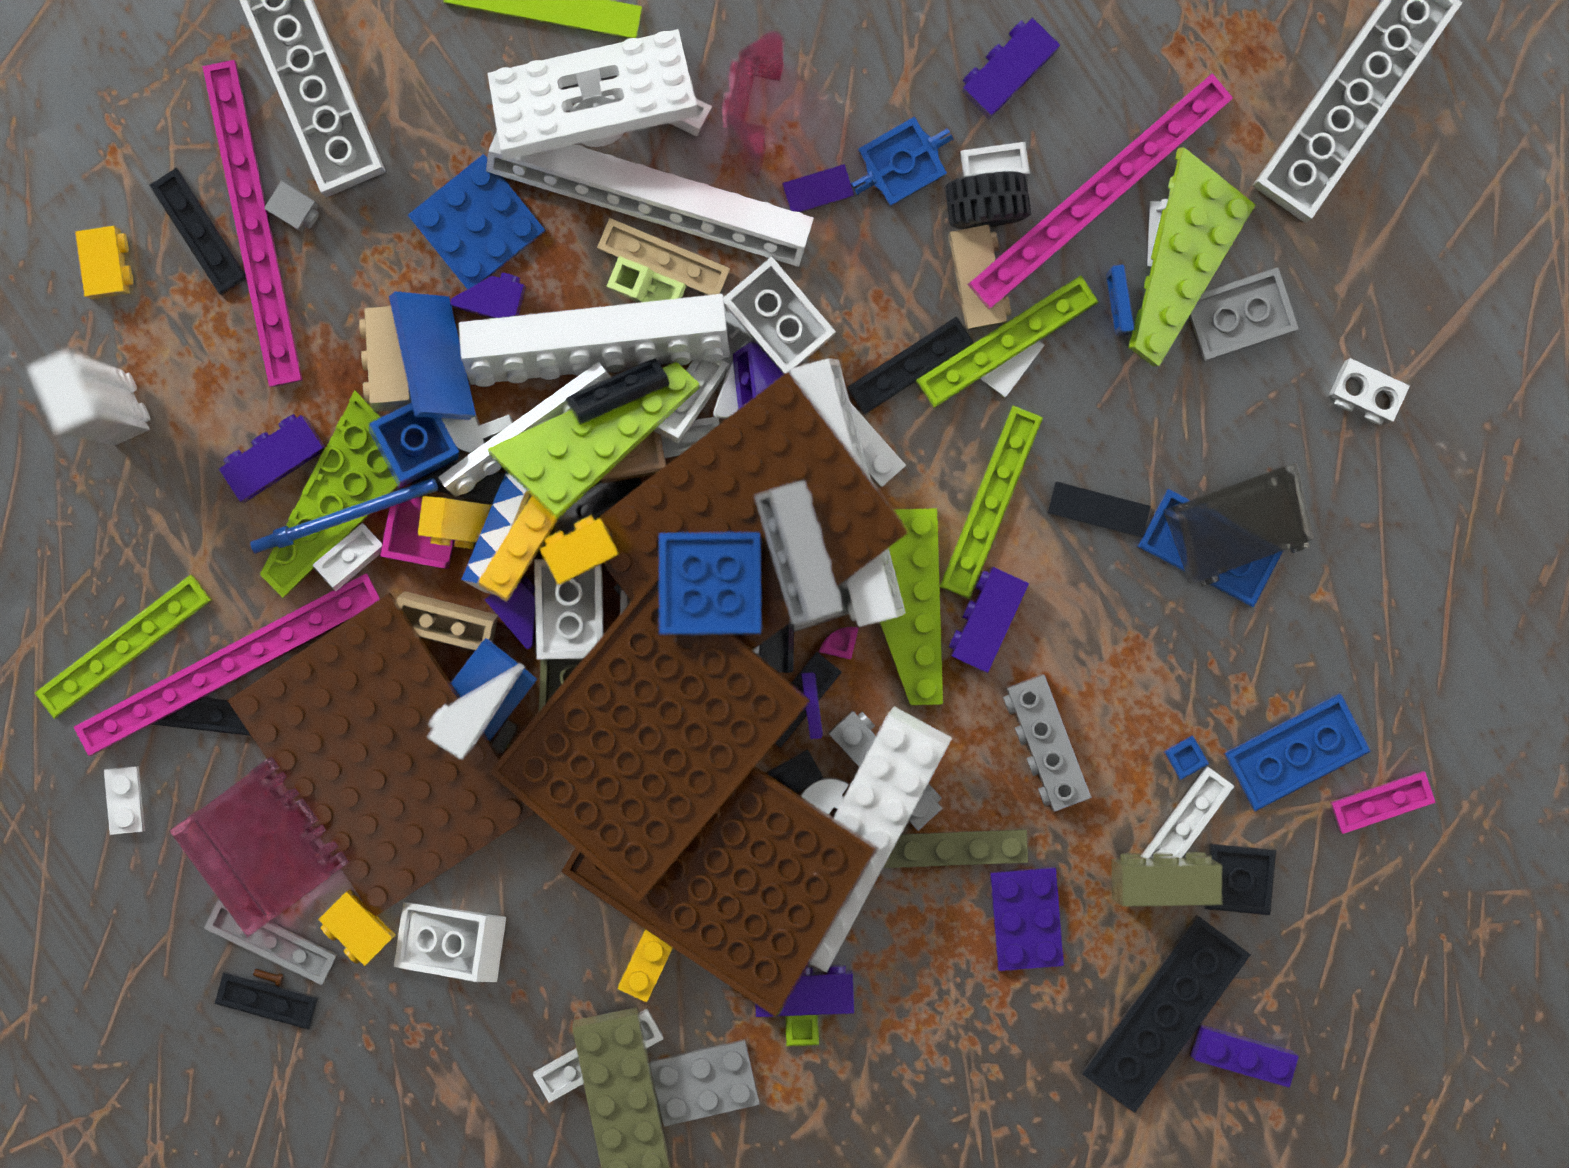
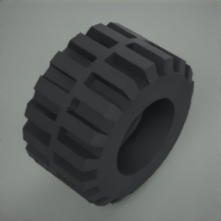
M1017 171L982 173L961 177L945 185L949 223L952 227L967 229L988 224L989 227L1019 222L1031 215L1027 176L1024 173Z

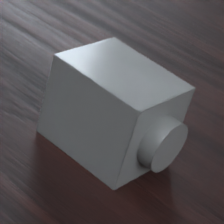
M283 181L279 183L264 207L269 213L300 232H303L306 227L310 229L319 216V212L316 211L319 204Z

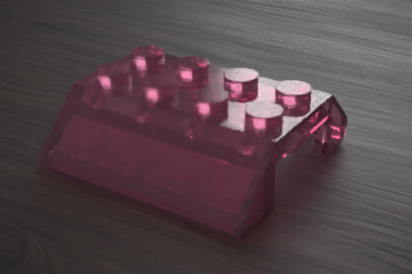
M776 31L768 32L740 51L738 61L732 60L728 77L730 93L725 92L721 111L724 122L723 127L728 128L729 139L752 174L759 177L767 146L766 126L745 122L754 76L776 81L781 79L783 69V37Z
M272 756L252 769L247 776L201 810L195 811L169 831L247 937L349 863V860L342 851L333 857L330 856V853L338 848L335 841L327 843L321 849L318 847L314 840L321 837L326 829L321 824L313 831L310 827L319 820L303 798L294 804L291 803V800L299 795L296 788L288 790L282 796L275 787L282 784L287 776L283 771L275 777L271 776L280 768Z

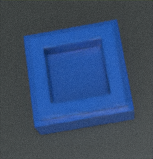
M1193 735L1163 751L1179 780L1209 765Z

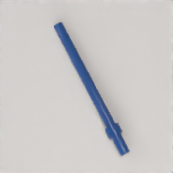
M432 478L291 528L284 526L275 529L273 534L250 542V545L255 554L276 546L283 548L292 545L293 540L438 491L435 479Z

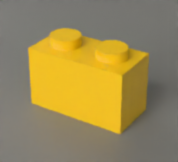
M116 226L75 231L84 296L89 299L130 294L129 285H133V274L130 265L126 266L124 253L129 251L126 234L121 233V229Z
M423 496L418 535L431 537L430 544L450 546L451 540H455L454 547L474 549V543H477L492 505Z
M589 516L574 524L576 531L566 536L560 531L544 540L546 546L540 550L558 585L620 555L602 519L599 518L594 521L593 517Z
M351 889L346 891L318 919L323 924L320 927L323 933L332 941L338 939L346 947L343 950L346 956L355 964L361 962L364 966L396 936L378 916L375 917L368 910L364 902Z
M645 929L617 989L647 1003L673 947Z

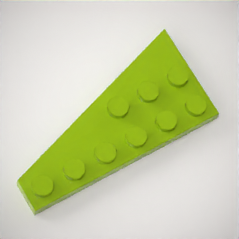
M1185 147L1177 149L1175 157L1177 165L1174 176L1170 177L1168 189H1170L1166 209L1162 210L1151 255L1153 263L1150 275L1146 276L1143 289H1146L1142 307L1137 312L1134 331L1132 332L1129 349L1153 367L1160 366L1256 204Z
M937 508L894 509L910 531L889 547L906 613L895 618L880 621L910 705L943 704Z

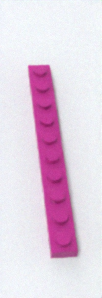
M230 60L202 66L269 387L303 381L268 211L264 209L266 201L237 62Z
M1210 74L967 285L987 309L992 308L1230 102L1233 97L1214 74Z
M366 573L343 585L336 592L334 590L85 720L74 726V729L87 755L93 756L342 625L378 601L380 597Z

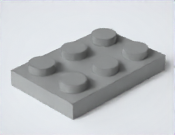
M1278 267L1203 292L1189 316L1204 361L1299 330Z
M745 1039L649 1062L664 1127L760 1105Z

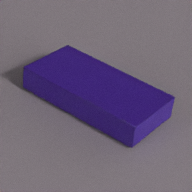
M845 164L782 183L790 211L800 213L854 197Z
M802 673L804 695L811 700L806 706L810 739L822 738L823 732L815 673Z

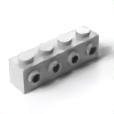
M805 481L754 495L792 624L810 621L842 611L840 591L834 582L831 572V561L823 545L821 527L816 521L811 505L812 497L806 488Z
M1041 674L1007 687L1008 695L1004 696L1003 700L1009 715L1015 713L1020 726L1014 728L1021 746L1027 744L1031 756L1026 758L1032 775L1036 776L1039 774L1043 787L1038 788L1044 806L1050 805L1051 809L1055 812L1090 799V792L1045 675Z
M853 710L829 731L831 737L859 767H861L876 738V735L871 731L875 727L872 721L863 712L857 716ZM930 784L926 786L909 818V821L918 831L943 809L938 804L942 799L941 796Z

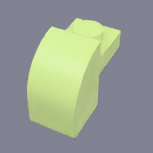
M620 256L607 284V287L612 291L638 303L680 299L686 289L684 283L658 274L649 267Z

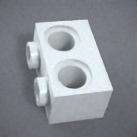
M1350 358L1344 361L1329 393V397L1336 399L1334 403L1336 406L1350 412L1354 408L1366 413L1364 416L1366 420L1382 426L1383 422L1391 423L1394 421L1410 386ZM1349 378L1356 379L1360 384V392L1357 396H1352L1346 391L1345 384ZM1379 392L1387 394L1390 399L1389 407L1386 410L1378 408L1375 403V397Z

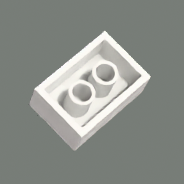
M772 256L723 297L724 306L783 374L791 372L790 369L802 364L836 334V331Z

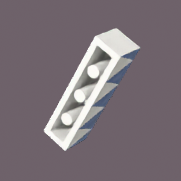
M507 471L461 579L480 591L489 594L493 593L479 586L478 580L532 496Z

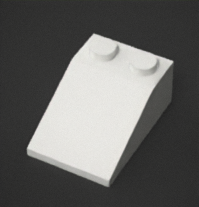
M545 558L535 559L537 659L584 658L603 636L602 564L558 585Z
M519 663L457 699L450 706L444 704L441 710L438 709L428 724L432 728L428 738L462 759L473 749L525 666Z
M403 902L394 967L474 982H497L506 917Z

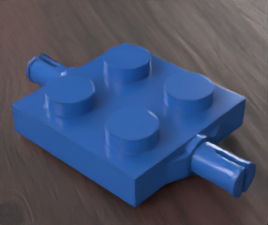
M914 116L858 148V152L866 164L867 175L851 183L855 193L859 195L870 187L875 186L882 192L890 207L947 175L945 168L939 160L937 149L953 141L954 138L948 128L930 137L922 130Z

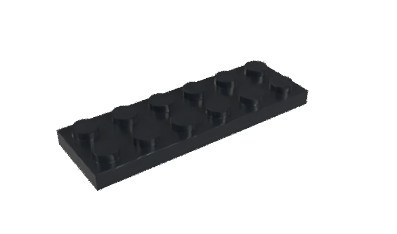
M1196 915L1081 1071V1074L1135 1113L1251 954Z

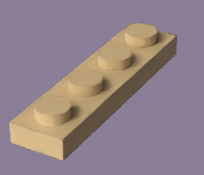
M609 218L597 246V249L649 267L654 272L684 283L686 287L705 295L721 294L730 272V268L611 218Z

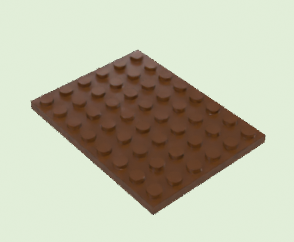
M790 371L597 518L602 519L620 554L603 564L631 601L655 572L659 570V533L760 532L761 634H734L752 650L756 649L792 621L754 495L805 481L806 488L812 497L811 505L816 521L821 527L823 545L831 561V572L836 587L910 531Z
M657 570L492 767L489 773L639 903L811 700L734 634L660 635L659 570Z
M388 593L228 699V702L351 885L375 917L535 814L531 808L489 773L501 757L484 732L473 749L462 759L428 738L432 731L428 724L438 709L441 710L444 704L450 706L460 696L391 593Z
M755 766L639 903L576 848L561 872L776 1017L781 1013L879 847Z

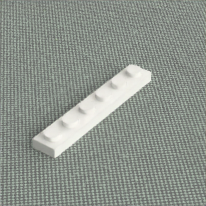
M597 362L440 475L438 478L443 486L455 497L471 491L477 482L487 475L496 473L502 467L488 454L487 448L570 411L565 399L566 397L611 378L610 374Z

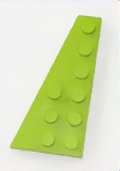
M674 362L662 368L668 376L670 385L581 425H579L570 410L487 448L488 454L548 512L558 519L700 388V383L680 364Z
M355 390L343 416L340 417L335 427L336 429L327 447L323 450L304 487L295 509H293L288 519L289 521L286 526L289 528L392 493L398 487L369 432V423L381 418V416L374 412L373 408ZM369 515L293 540L292 545L283 548L274 547L260 575L282 598H285L315 569L313 567L315 562L355 530Z

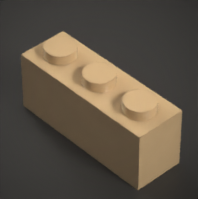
M989 224L951 231L949 233V241L966 331L1005 324L1007 322L1006 316L1011 315L1008 296H1004L992 308L987 309L967 285L996 260L994 252L999 251L996 231L990 232Z
M391 306L364 308L365 319H360V334L362 339H366L367 350L361 352L363 370H368L369 381L363 383L365 402H370L374 412L397 410L412 401Z
M406 591L397 597L396 603L421 637L476 650L485 638L493 643L499 618L497 614Z

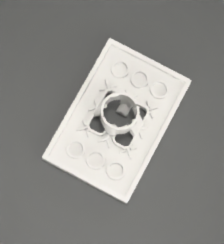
M678 29L661 31L655 35L638 39L630 38L624 42L546 60H534L528 64L511 68L504 67L488 73L499 146L503 160L578 143L590 147L606 146L620 139L626 132L699 116ZM610 76H618V77H616V78L609 79V80H605V81H602V80H601V78H606V77H610ZM578 84V87L561 90L563 87Z

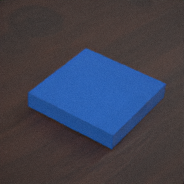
M1123 264L1112 266L1106 273L1114 330L1117 337L1129 335L1134 331Z

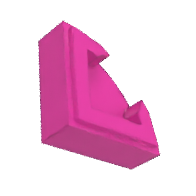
M844 627L832 632L822 643L819 652L851 659L859 628Z

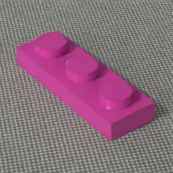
M1425 771L1330 802L1341 834L1436 803Z

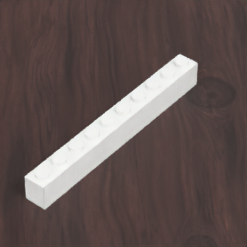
M496 131L488 151L486 172L768 258L772 256L775 260L797 267L800 266L814 219L800 212L790 211L768 202H761L741 196L738 193L728 192L705 183L695 182L672 173L649 168L643 164H636L610 154L584 148L581 145L573 144L503 160Z

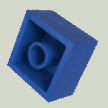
M412 402L369 423V432L399 488L458 459L459 451L441 418L415 417Z

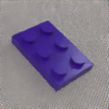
M1056 868L990 872L998 971L1064 966Z

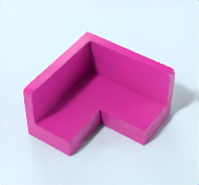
M422 497L390 507L380 556L449 569L454 540H451L450 546L430 544L431 537L418 535Z

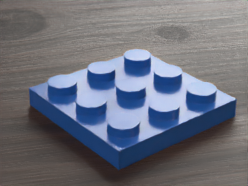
M484 154L408 214L409 218L467 289L489 278L546 232L505 179L500 175L486 172L488 158Z
M760 532L659 533L660 635L761 634Z

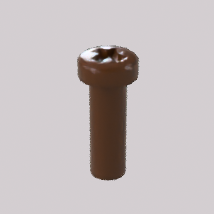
M255 968L253 973L254 977L274 982L275 986L278 987L281 986L284 975L281 973L276 975Z

